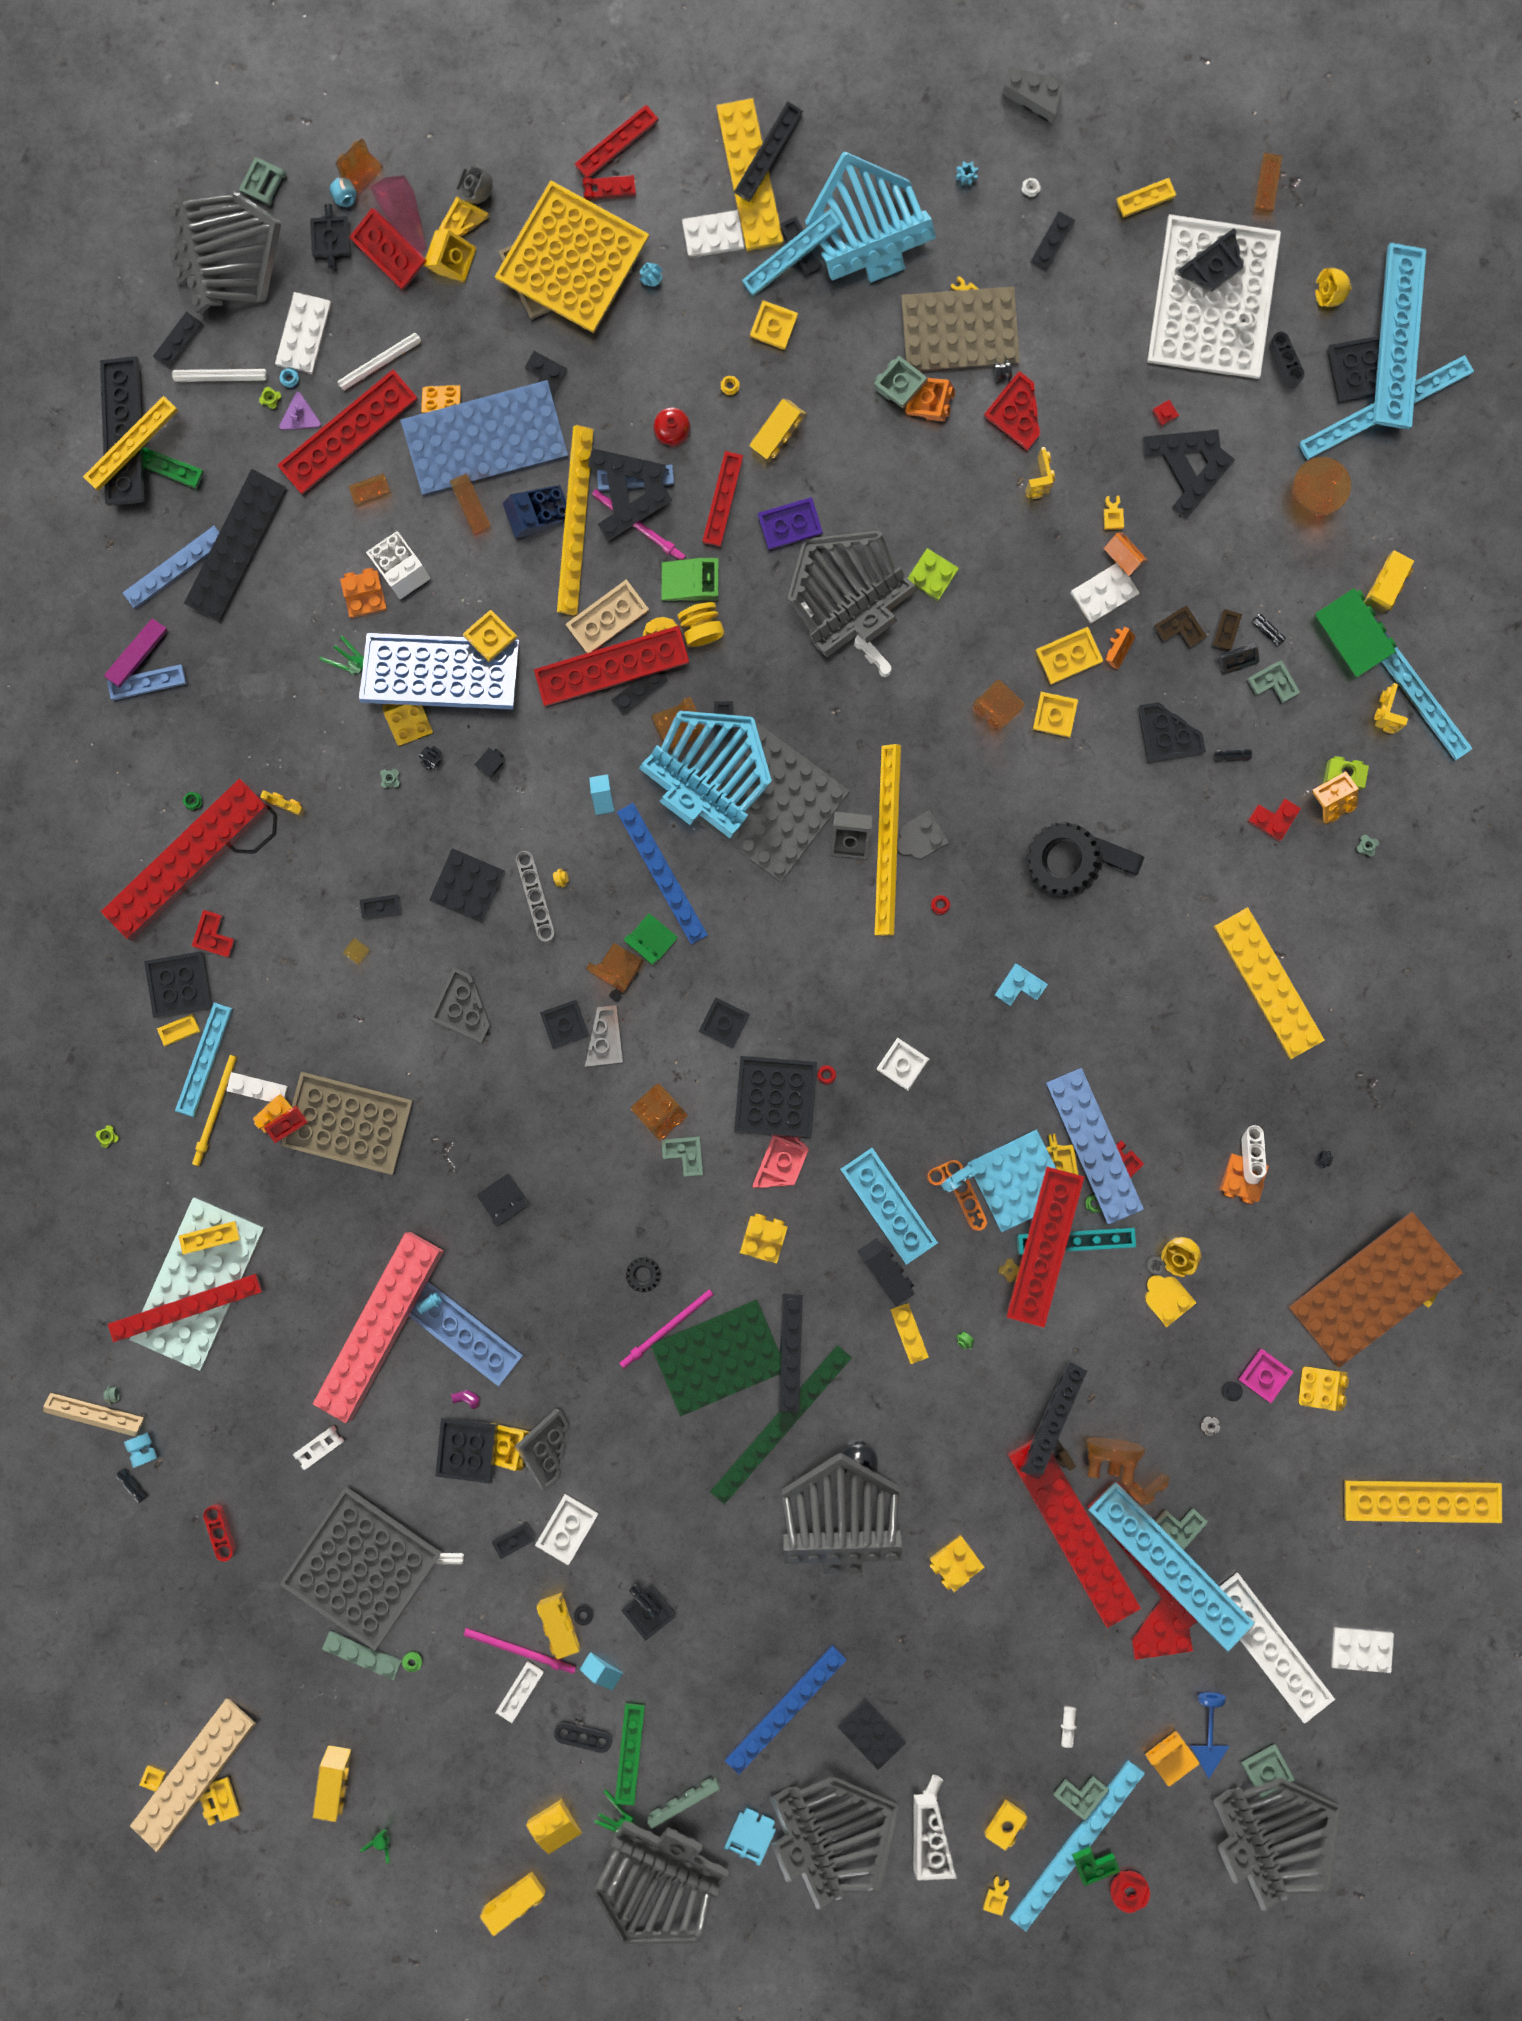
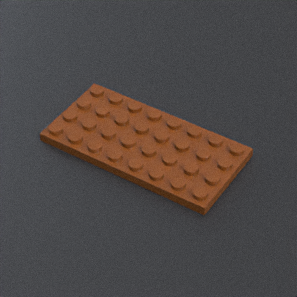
M1412 1211L1291 1304L1289 1308L1338 1368H1340L1463 1272Z

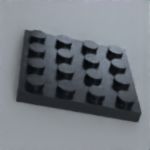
M740 1056L734 1133L811 1139L817 1062Z

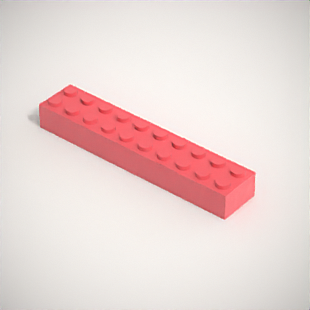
M412 1232L404 1234L313 1405L344 1423L353 1420L444 1252L442 1249Z

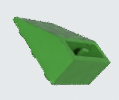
M695 558L662 562V601H718V558Z

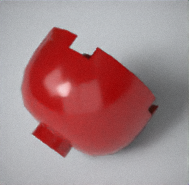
M672 407L660 411L653 424L655 438L661 444L670 447L680 446L687 441L691 430L688 416L682 410Z

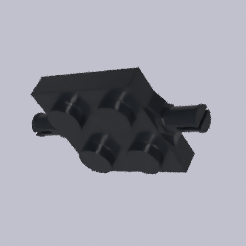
M325 204V216L310 218L313 258H328V268L335 269V257L351 255L348 216L333 215L332 204Z

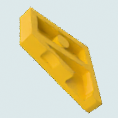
M456 197L439 230L449 229L461 237L488 219L489 213Z
M264 790L260 796L271 805L299 816L304 814L305 809L301 807V803L291 799L289 802L278 793L273 792L271 794Z

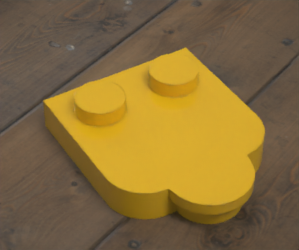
M1159 1275L1149 1278L1147 1282L1149 1291L1145 1295V1301L1165 1327H1168L1196 1304L1195 1300L1176 1278L1170 1276L1163 1278Z

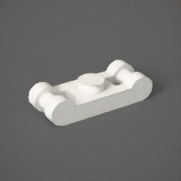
M857 635L854 646L866 653L865 657L871 664H876L879 668L880 676L888 677L891 672L890 664L870 642L866 643Z
M334 1425L293 1454L294 1458L298 1459L302 1464L301 1468L303 1470H306L345 1441L342 1436L339 1437ZM328 1436L333 1440V1443L330 1445L325 1440ZM307 1451L312 1456L309 1460L304 1455Z

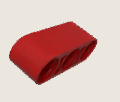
M218 1504L206 1508L203 1518L215 1556L219 1561L224 1562L234 1557L236 1546L223 1507ZM211 1509L217 1511V1519H213L210 1516ZM217 1528H221L224 1531L223 1538L216 1535ZM222 1547H227L230 1550L229 1556L222 1554Z

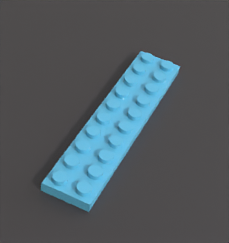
M1390 243L1387 247L1373 424L1408 430L1412 427L1426 249Z
M1114 1482L1088 1509L1226 1651H1229L1255 1624L1117 1482Z

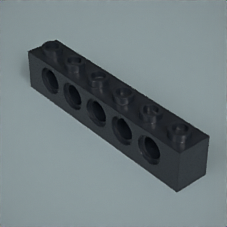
M1071 1362L1064 1367L1020 1471L1036 1479L1043 1475L1087 1370Z

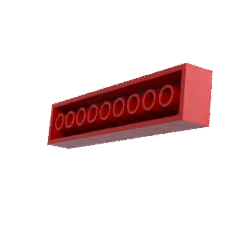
M239 778L100 912L126 939L133 941L270 808Z
M1032 1439L1007 1455L1102 1622L1109 1628L1140 1610L1141 1607L1053 1454L1043 1475L1038 1479L1020 1471L1033 1441Z

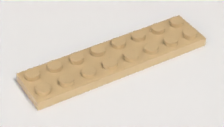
M225 1699L130 1827L156 1852H160L256 1723L230 1699Z

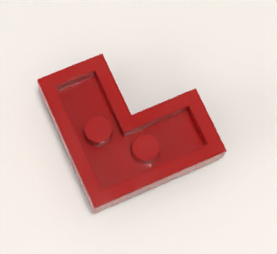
M1283 799L1274 814L1258 804L1248 822L1281 841L1301 808L1289 800Z
M203 910L191 946L229 958L235 939L217 934L223 918L222 915Z

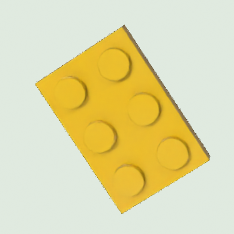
M1088 627L1035 650L1050 685L1103 663L1102 656Z

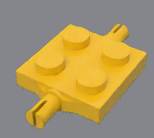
M1056 1134L1048 1135L1050 1146L1047 1147V1150L1056 1168L1078 1175L1074 1146L1057 1145Z

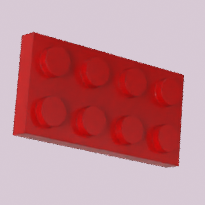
M374 208L370 209L349 237L401 289H405L427 262Z

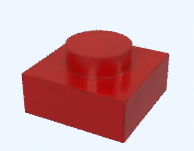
M1170 399L1152 410L1161 426L1168 424L1179 416Z

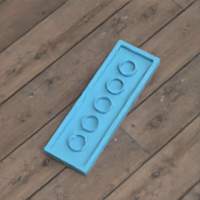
M870 1148L840 1169L906 1265L938 1243L873 1148Z

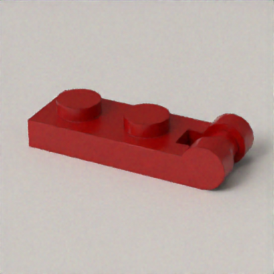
M634 175L582 179V185L585 187L583 196L586 200L636 196ZM592 187H598V191H592Z

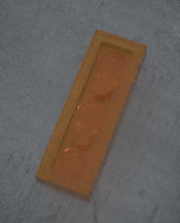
M1264 153L1262 156L1254 204L1255 210L1273 212L1282 155Z
M467 473L450 480V484L473 534L490 527L491 525Z

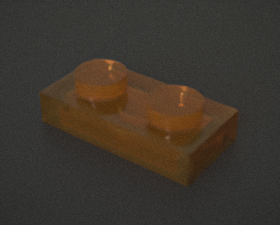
M384 473L348 486L355 505L391 493Z

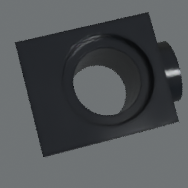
M489 747L474 765L491 780L506 762L503 759L504 755L495 748L493 751Z

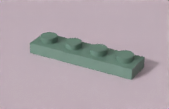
M332 1630L329 1631L322 1648L326 1652L391 1680L395 1679L402 1660L378 1650L374 1651L367 1645Z
M717 1778L705 1780L701 1783L700 1788L696 1790L692 1788L686 1791L681 1799L677 1800L675 1798L669 1801L667 1807L662 1810L657 1808L652 1811L650 1817H648V1824L651 1829L719 1790L720 1784Z

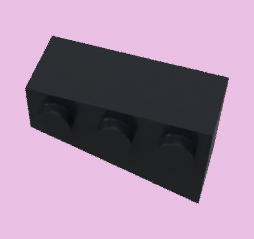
M875 1238L858 1250V1253L896 1307L915 1294L912 1290L914 1285L909 1277L904 1278L902 1275L904 1270L899 1262L894 1263L891 1259L894 1255L888 1246L884 1248Z

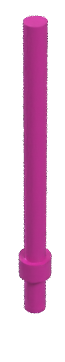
M595 489L592 495L613 510L611 499ZM639 521L633 525L663 548L662 550L668 555L672 554L678 560L686 558V555L676 549L673 543L664 540Z
M711 1290L706 1291L641 1346L631 1350V1354L623 1359L620 1365L625 1369L634 1360L638 1361L651 1345L658 1342L713 1297L714 1294Z
M467 1628L463 1635L549 1665L557 1671L561 1669L574 1674L576 1666L562 1662V1659H557L556 1657L553 1659Z

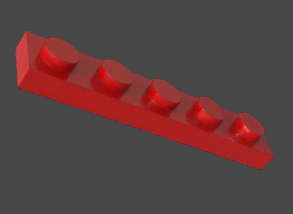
M645 105L575 162V167L585 178H590L659 121L658 117Z
M728 451L724 452L702 540L704 544L717 547L722 545L743 455Z

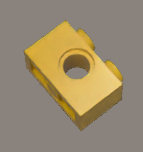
M1005 1800L984 1832L986 1838L1006 1851L1008 1846L1012 1847L1015 1843L1017 1832L1019 1830L1022 1831L1026 1826V1813ZM1005 1822L1012 1823V1827L1009 1830L1002 1829V1826Z

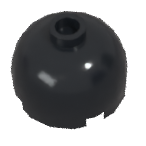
M857 1441L842 1451V1454L877 1472V1455L865 1442Z

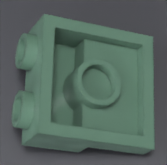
M898 356L895 360L893 359L889 362L883 374L880 373L876 377L874 386L875 390L885 398L893 400L900 407L904 408L928 379L907 361Z

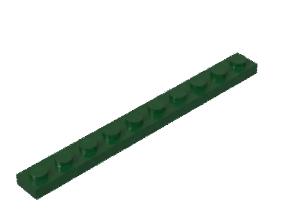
M836 1345L800 1387L799 1412H778L710 1490L724 1505L851 1360L852 1357L839 1345Z

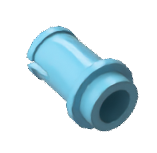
M430 1293L429 1297L416 1303V1307L419 1313L423 1314L435 1306H440L442 1300L438 1293Z

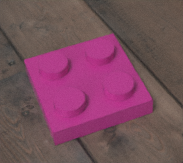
M1260 1348L1238 1380L1266 1401L1272 1403L1293 1371Z

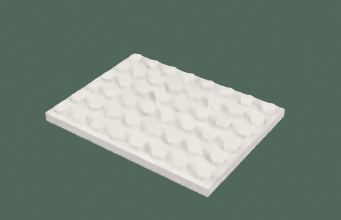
M1169 215L1147 363L1259 379L1281 231ZM1236 229L1237 243L1240 247V257L1244 267L1242 271L1213 292L1176 274L1179 268L1230 230ZM1239 312H1249L1253 317L1252 326L1249 329L1240 330L1236 327L1234 318Z

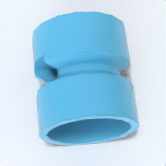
M148 1433L124 1442L127 1452L131 1453L130 1461L133 1468L157 1459L154 1448L150 1447L152 1442Z

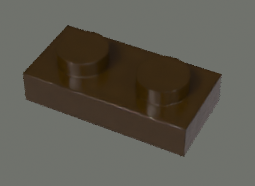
M1223 609L1212 646L1227 651L1232 650L1242 614Z

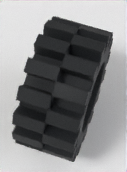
M642 1257L635 1259L627 1267L626 1281L635 1291L641 1293L649 1292L660 1281V1268L650 1258ZM641 1267L649 1269L651 1273L650 1279L644 1283L636 1279V1271Z

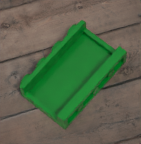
M1353 588L1315 613V615L1356 678H1358L1392 654H1395V648L1398 646L1392 637L1388 639L1384 632L1387 630L1381 621L1377 623L1374 616H1376V613L1371 605L1367 607L1363 602L1366 598L1361 590L1356 591Z

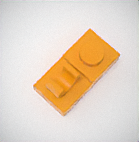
M281 1094L277 1095L253 1118L254 1124L258 1129L267 1133L264 1126L292 1107Z

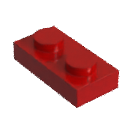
M296 1105L266 1124L264 1129L274 1143H277L308 1123V1121Z

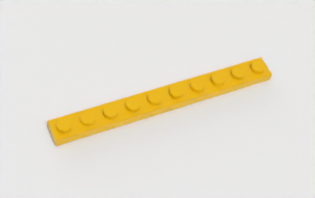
M579 425L573 426L557 604V612L573 616L577 615L590 473L588 463L593 439V429Z
M897 744L882 746L875 911V935L878 936L894 935L901 745Z

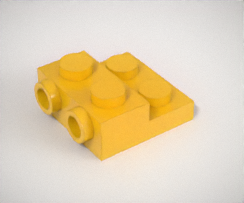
M755 1213L754 1217L750 1216L740 1253L777 1264L788 1227L784 1226V1221L774 1219L773 1222L766 1220L767 1216Z
M498 1424L494 1465L514 1471L523 1470L526 1464L515 1448V1445L530 1432Z
M961 1535L930 1558L932 1570L936 1575L940 1573L944 1578L942 1580L947 1590L952 1589L954 1592L985 1568Z

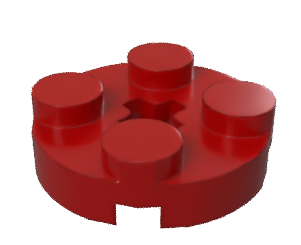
M1121 1871L1111 1883L1110 1894L1112 1901L1118 1909L1123 1912L1133 1913L1147 1905L1150 1898V1889L1147 1881L1141 1874L1134 1871ZM1133 1887L1135 1894H1131L1128 1897L1125 1890Z

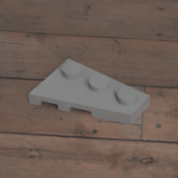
M617 1005L597 1007L585 1067L623 1063Z

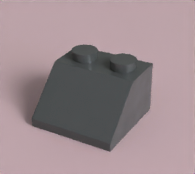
M834 812L830 856L867 860L872 815Z

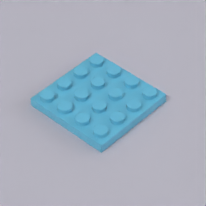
M1037 1129L968 1162V1164L972 1162L976 1167L977 1174L974 1175V1178L1001 1232L1033 1218L1046 1166L1057 1169Z

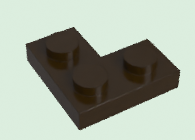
M1187 605L1154 625L1163 642L1181 633L1191 648L1207 638V635Z
M1058 1440L1054 1448L1058 1454L1055 1458L1063 1469L1066 1467L1071 1471L1076 1468V1465Z

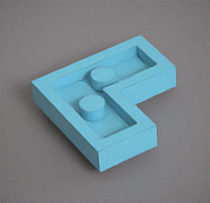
M1015 964L994 996L1011 1006L1019 992L1023 991L1037 1001L1048 984L1018 964Z

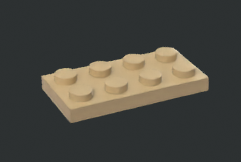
M626 579L566 623V626L585 652L589 653L596 651L649 612V609Z

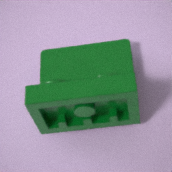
M649 913L636 929L624 938V942L654 967L678 937Z

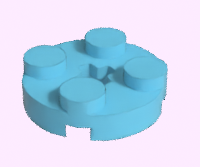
M972 1162L969 1163L964 1169H960L940 1185L948 1193L962 1185L961 1180L964 1182L977 1174L975 1165Z

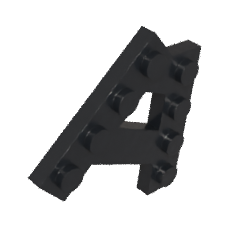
M1219 429L1143 437L1144 457L1165 455L1185 492L1176 501L1173 508L1185 518L1190 516L1235 461L1232 456L1221 448ZM1203 452L1208 464L1198 476L1195 474L1184 453Z
M592 448L588 468L607 472L614 514L599 522L598 526L608 541L672 501L662 484L666 469L665 464ZM625 477L644 481L646 493L631 503L629 502Z

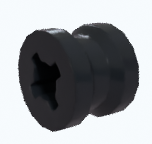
M1009 360L1004 361V363L995 362L993 364L997 382L1004 378L1012 379V368Z

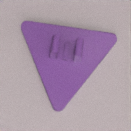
M296 392L279 428L287 430L320 427V421L300 392Z

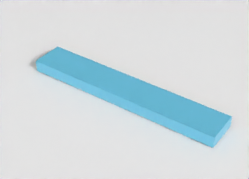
M832 209L828 210L746 276L742 282L752 296H755L843 226L842 222Z
M213 1003L175 1109L176 1112L195 1117L231 1017L232 1008Z

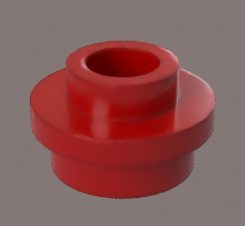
M943 895L936 896L931 902V908L936 914H945L950 908V901ZM938 902H943L944 907L942 909L937 907Z
M822 1066L817 1072V1078L822 1084H831L836 1079V1071L831 1066ZM826 1071L830 1073V1078L828 1079L823 1077V1073Z

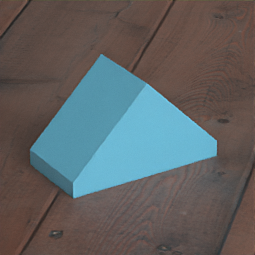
M608 774L590 777L595 814L601 815L614 812Z
M591 1652L580 1668L595 1684L610 1690L614 1689L623 1674Z

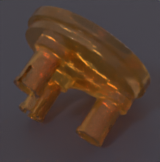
M1317 457L1308 460L1299 468L1294 477L1291 490L1304 509L1315 513L1318 518L1337 511L1345 504L1351 492V479L1345 467L1338 461L1327 457Z
M1110 1438L1087 1439L1086 1446L1089 1452L1088 1459H1090L1088 1477L1100 1478L1101 1461L1110 1460L1108 1474L1113 1476L1115 1471L1114 1476H1121V1465H1123L1121 1483L1133 1484L1135 1467H1137L1138 1460H1141L1142 1456L1145 1455V1448L1143 1446Z

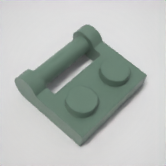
M255 157L239 191L270 207L281 179H284L287 173L283 169ZM270 173H273L275 176L264 196L261 192Z

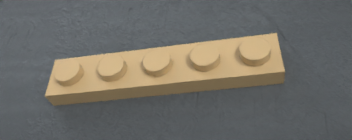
M50 1393L43 1406V1412L135 1437H137L144 1422V1418L53 1393Z

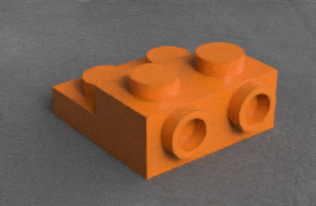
M927 378L928 381L908 402L905 413L907 415L925 417L927 420L945 422L946 417H949L951 413L949 402L955 396V388L949 380Z
M373 568L362 570L363 574L355 575L354 572L346 573L344 578L340 579L350 619L387 610L380 575L377 570L374 571Z
M1231 1154L1220 1191L1224 1192V1196L1235 1199V1196L1243 1198L1242 1202L1253 1205L1254 1202H1259L1266 1174L1259 1183H1248L1244 1178L1243 1157ZM1252 1170L1253 1174L1259 1176L1256 1171Z

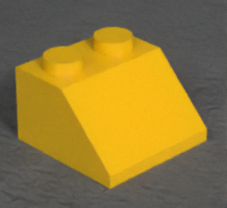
M449 229L435 230L425 258L427 262L423 266L436 274L465 282L477 247Z
M562 1799L530 1818L526 1825L535 1841L548 1855L582 1834Z

